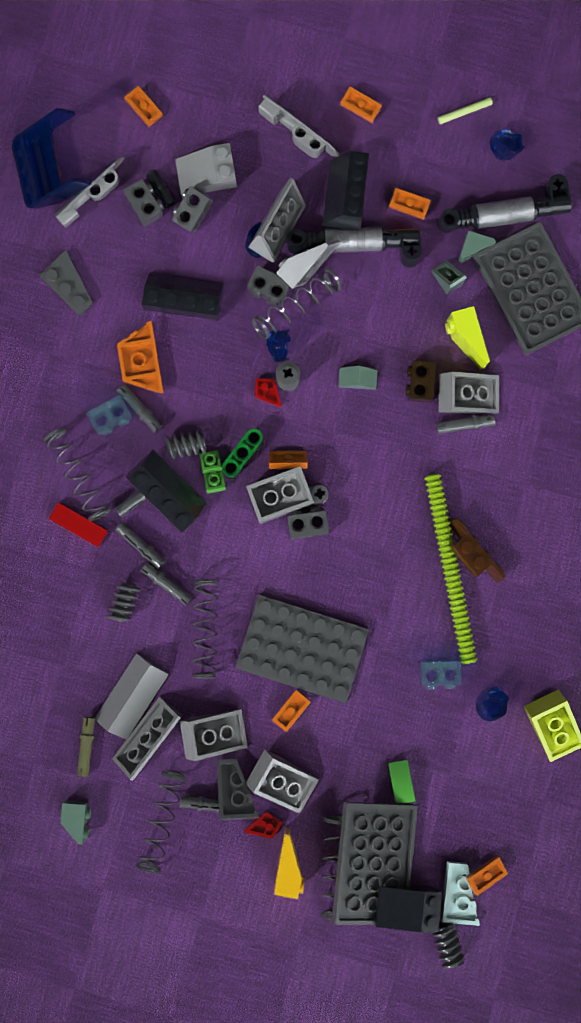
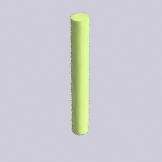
M489 97L439 116L438 122L443 124L492 105V99Z

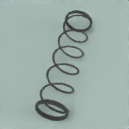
M327 269L324 272V281L318 278L311 280L310 291L300 287L296 291V300L284 297L282 300L283 311L278 307L270 306L268 308L269 321L262 316H255L252 322L258 334L264 339L269 338L268 328L260 318L266 320L274 332H277L270 320L269 310L271 308L281 311L287 321L291 323L283 306V302L287 298L296 302L302 313L305 314V310L298 301L297 293L300 289L308 291L314 301L319 304L318 299L312 292L311 284L313 280H319L324 283L331 295H333L331 288L335 291L341 290V281L333 270ZM327 272H330L334 276L339 288H336L332 284ZM256 320H257V321L261 324V326L263 327V329H264V331H265V333H266V336H265V335L261 332V330L259 329V327H258V325H257V323H256Z
M65 427L58 428L47 434L44 437L45 442H48L47 446L50 449H59L66 447L57 457L56 462L58 464H69L76 462L66 472L65 479L75 480L86 477L76 486L74 494L86 495L94 493L84 503L83 510L93 511L101 509L98 512L91 515L88 519L90 522L95 521L103 517L104 515L108 514L111 511L109 505H104L93 509L84 508L87 502L91 498H93L100 491V489L90 491L87 493L76 494V489L86 479H88L91 476V474H87L76 478H67V474L69 473V471L80 461H82L83 458L65 463L58 462L59 457L74 444L70 443L60 447H50L49 443L51 441L59 438L67 431Z
M194 581V584H199L194 587L196 591L215 596L216 598L197 603L193 607L195 609L208 612L216 616L213 618L197 621L193 624V626L215 633V635L198 639L192 642L196 646L215 651L214 654L192 660V662L195 664L212 668L215 671L212 673H193V678L217 677V674H215L217 670L214 667L195 662L196 660L214 656L217 654V651L213 648L196 644L195 642L213 638L217 636L218 633L213 630L197 626L195 624L215 619L218 617V615L214 612L200 609L195 606L212 602L218 599L217 595L196 589V587L207 584L218 585L219 581Z
M163 770L161 774L173 780L183 781V783L175 785L159 784L158 786L174 794L178 801L172 803L154 802V805L171 813L173 819L168 821L149 820V823L165 830L168 833V837L164 839L144 838V841L160 848L163 851V855L160 857L139 856V859L147 862H138L136 865L138 869L153 874L160 873L161 868L147 859L162 858L165 856V851L152 841H163L170 838L169 832L156 823H168L175 820L174 814L161 805L176 804L180 801L176 793L163 786H181L186 780V776L168 770ZM142 866L151 867V868H154V869H156V870L148 869V868H145V867H142Z
M326 816L324 818L325 822L342 826V816ZM340 836L324 838L325 841L340 844V842L330 840L340 838ZM339 855L323 857V859L338 862V860L331 858L338 857ZM337 874L325 875L322 877L336 881V879L332 877L337 876ZM335 893L322 894L321 896L334 899V897L332 896L335 895ZM323 911L321 917L326 920H332V916L326 915H332L333 911Z

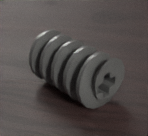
M291 361L281 363L276 369V382L281 390H295L300 383L299 367Z
M196 430L195 436L188 432L187 438L181 433L180 439L175 434H173L172 440L169 439L168 435L165 436L168 455L170 454L173 459H176L177 453L181 458L184 457V452L191 456L192 450L196 455L199 454V449H201L203 454H206L207 448L204 431L200 435L198 430Z
M120 581L123 584L116 585L120 592L113 594L118 599L111 600L115 607L108 608L113 614L106 615V617L125 623L124 621L131 620L127 614L133 613L129 606L136 605L132 599H138L134 592H139L141 589L138 586Z
M454 923L439 924L438 932L432 934L433 937H439L435 941V945H441L437 949L438 953H443L439 960L446 961L441 964L442 968H455L464 963V955L461 953L462 947L459 946L460 940L457 938L458 932L454 930L456 928Z

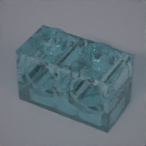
M121 395L86 413L97 434H103V436L113 432V428L118 425L120 427L130 423L129 419L133 418ZM117 408H123L124 410L123 415L120 417L114 415ZM106 417V424L99 426V418Z
M461 661L420 662V685L425 686V689L428 690L437 689V686L444 685L445 689H456V685H461ZM452 669L455 676L452 680H447L445 674L448 670ZM429 670H433L436 674L432 681L426 679V673Z

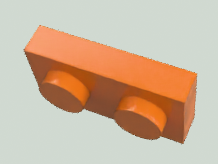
M139 86L124 97L125 101L148 127H151L163 117V113Z
M349 87L340 102L341 106L370 123H373L382 108L380 103L352 87Z
M395 188L389 208L424 220L431 200Z
M269 451V469H294L300 466L302 469L307 468V451Z
M295 690L271 720L287 733L311 701Z
M494 856L465 878L473 893L478 896L505 877L508 872L498 856Z

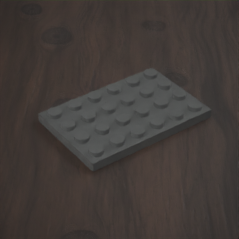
M541 221L473 255L475 263L524 356L581 328V296Z
M259 595L236 669L346 703L369 629Z
M344 802L332 915L333 924L375 925L379 886H410L417 805Z

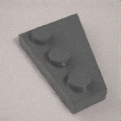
M66 250L39 275L80 317L93 305Z
M237 759L217 760L219 821L259 818Z

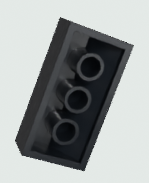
M349 151L330 160L322 226L360 230L369 153Z
M149 272L144 286L142 307L147 311L219 321L224 283Z
M153 449L126 475V478L182 533L196 520L206 505V502Z

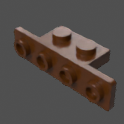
M458 518L452 520L449 527H452V530L460 540L451 549L476 578L486 570L497 583L504 580L506 576L503 569L496 565L491 559L489 552L479 545L478 539L469 533L466 525L461 520H458Z

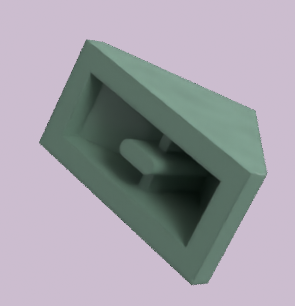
M468 231L458 259L459 264L473 258L474 254L496 243L495 239Z
M448 261L431 270L446 295L462 286L466 280V276Z
M363 366L340 368L338 387L376 390L378 370Z

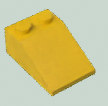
M285 827L274 895L298 899L299 893L303 894L305 881L304 877L301 876V868L290 828Z

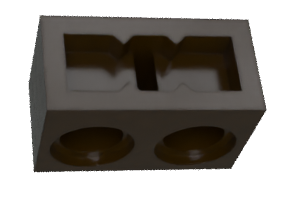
M413 360L411 366L408 365L407 377H410V384H406L405 395L409 396L408 401L425 403L433 401L436 362ZM416 369H424L426 375L418 376ZM421 387L424 390V394L417 395L414 389Z

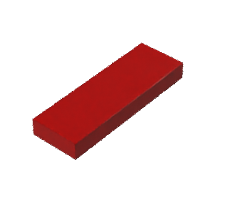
M57 503L49 517V520L98 548L108 533L106 529L94 522H90L87 518L60 503Z

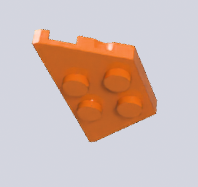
M148 321L138 331H134L128 338L117 343L122 380L124 383L163 394L164 390L152 321Z

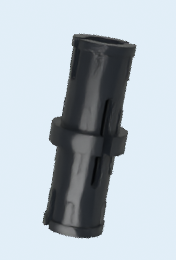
M157 170L148 172L146 177L152 184L154 193L160 197L164 206L169 208L174 205L176 201L169 192L168 185L160 178Z

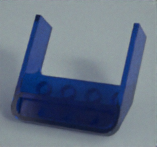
M56 108L13 138V155L24 203L28 208L38 209L62 203L92 184L91 180L72 178L64 183L58 161L53 131L75 116V111Z

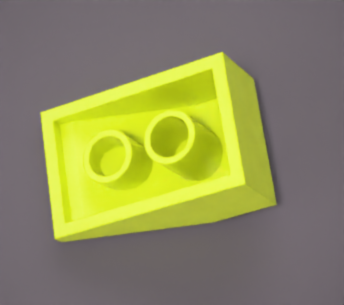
M474 306L451 312L447 323H445L447 334L451 335L452 340L480 370L484 369L490 360Z
M556 690L524 706L550 762L581 748V733L569 704L560 690Z

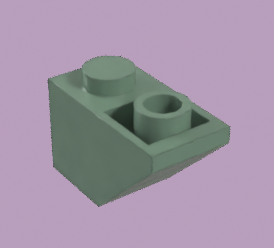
M65 800L62 803L60 823L78 845H83L86 839L89 838L90 827H87V819L91 818V807H88L89 802Z

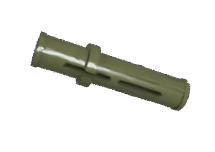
M83 717L82 734L79 735L81 744L77 776L89 777L92 742L95 740V735H93L95 717Z

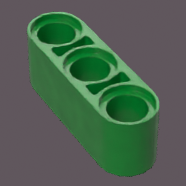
M258 429L247 431L225 460L222 470L226 477H237L261 446L263 436ZM257 434L260 437L259 441L256 443L250 442V435ZM240 449L248 451V455L245 458L237 456ZM229 464H234L237 467L236 471L232 474L226 472V467Z

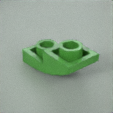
M219 451L206 452V454L201 453L200 460L207 494L226 490Z
M408 760L389 763L396 804L416 802Z

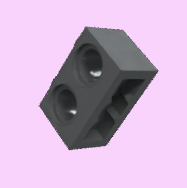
M140 179L123 189L125 197L143 227L163 217L161 210L164 208L160 200H155L152 196L154 191L149 183L145 184L143 179ZM139 191L144 192L142 197H136L135 195ZM148 207L154 208L152 213L145 212Z
M190 186V188L184 191L181 204L175 207L172 221L189 232H196L214 199L198 188ZM198 195L200 201L195 206L193 204V197ZM185 212H188L190 214V220L188 222H186L183 218Z
M258 265L247 285L248 291H250L249 294L256 298L261 296L267 299L266 302L270 305H279L281 307L283 298L287 296L291 288L280 276ZM258 280H262L265 282V285L257 287L255 283ZM275 288H279L282 290V293L276 296L272 291Z
M321 508L310 509V513L302 514V511L291 512V516H287L291 540L329 534L326 510L321 511ZM320 517L323 521L322 526H313L312 519ZM295 520H301L304 523V527L301 530L293 528Z

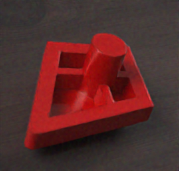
M256 378L255 398L281 408L282 405L275 379Z
M266 811L248 826L244 832L273 839L283 821Z

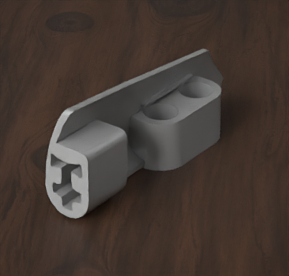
M264 94L262 96L264 100L258 107L259 114L273 125L280 122L291 130L293 143L312 158L320 157L325 151L331 156H339L335 148L268 95ZM304 133L305 136L297 137L296 134ZM317 144L320 147L317 149L311 148V145Z
M123 156L117 159L54 213L55 217L65 228L80 216L76 210L88 199L100 201L118 186L119 177L115 169L125 159ZM107 175L115 176V180L112 183H107L105 178ZM99 187L101 191L98 195H92V188Z

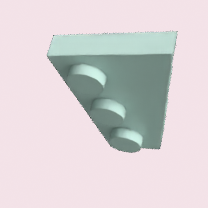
M447 861L440 916L442 923L480 926L472 889L465 878L470 874L468 864Z

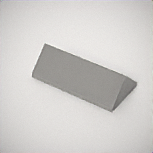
M289 178L279 192L249 245L250 249L270 262H275L287 240L288 233L293 230L306 206L293 178Z
M136 653L96 715L95 720L106 731L127 740L169 674Z
M161 697L157 699L112 758L132 781L183 716L182 713Z

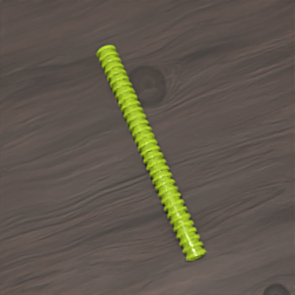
M441 474L428 475L424 480H427L425 485L428 486V498L431 500L429 501V504H431L430 509L433 511L431 515L434 516L432 521H435L433 526L436 527V539L439 541L437 542V545L440 546L438 551H441L439 556H442L440 561L443 562L444 580L447 582L445 586L448 587L446 592H449L447 597L450 598L448 602L451 604L450 610L453 612L451 616L454 617L452 621L455 622L453 627L456 628L454 632L457 634L458 651L461 653L459 657L462 658L460 663H474L478 658H475L477 653L474 652V640L471 638L473 637V634L470 633L472 628H469L471 623L468 622V610L465 608L467 604L464 603L466 598H463L465 593L462 592L464 588L461 586L460 569L457 567L459 563L456 562L458 557H455V553L451 549L454 539L451 537L453 536V533L450 532L452 527H449L451 522L448 521L450 517L449 515L447 516V504L444 502L446 498L443 497L445 492H442L444 487L441 486V483L443 482L440 480Z

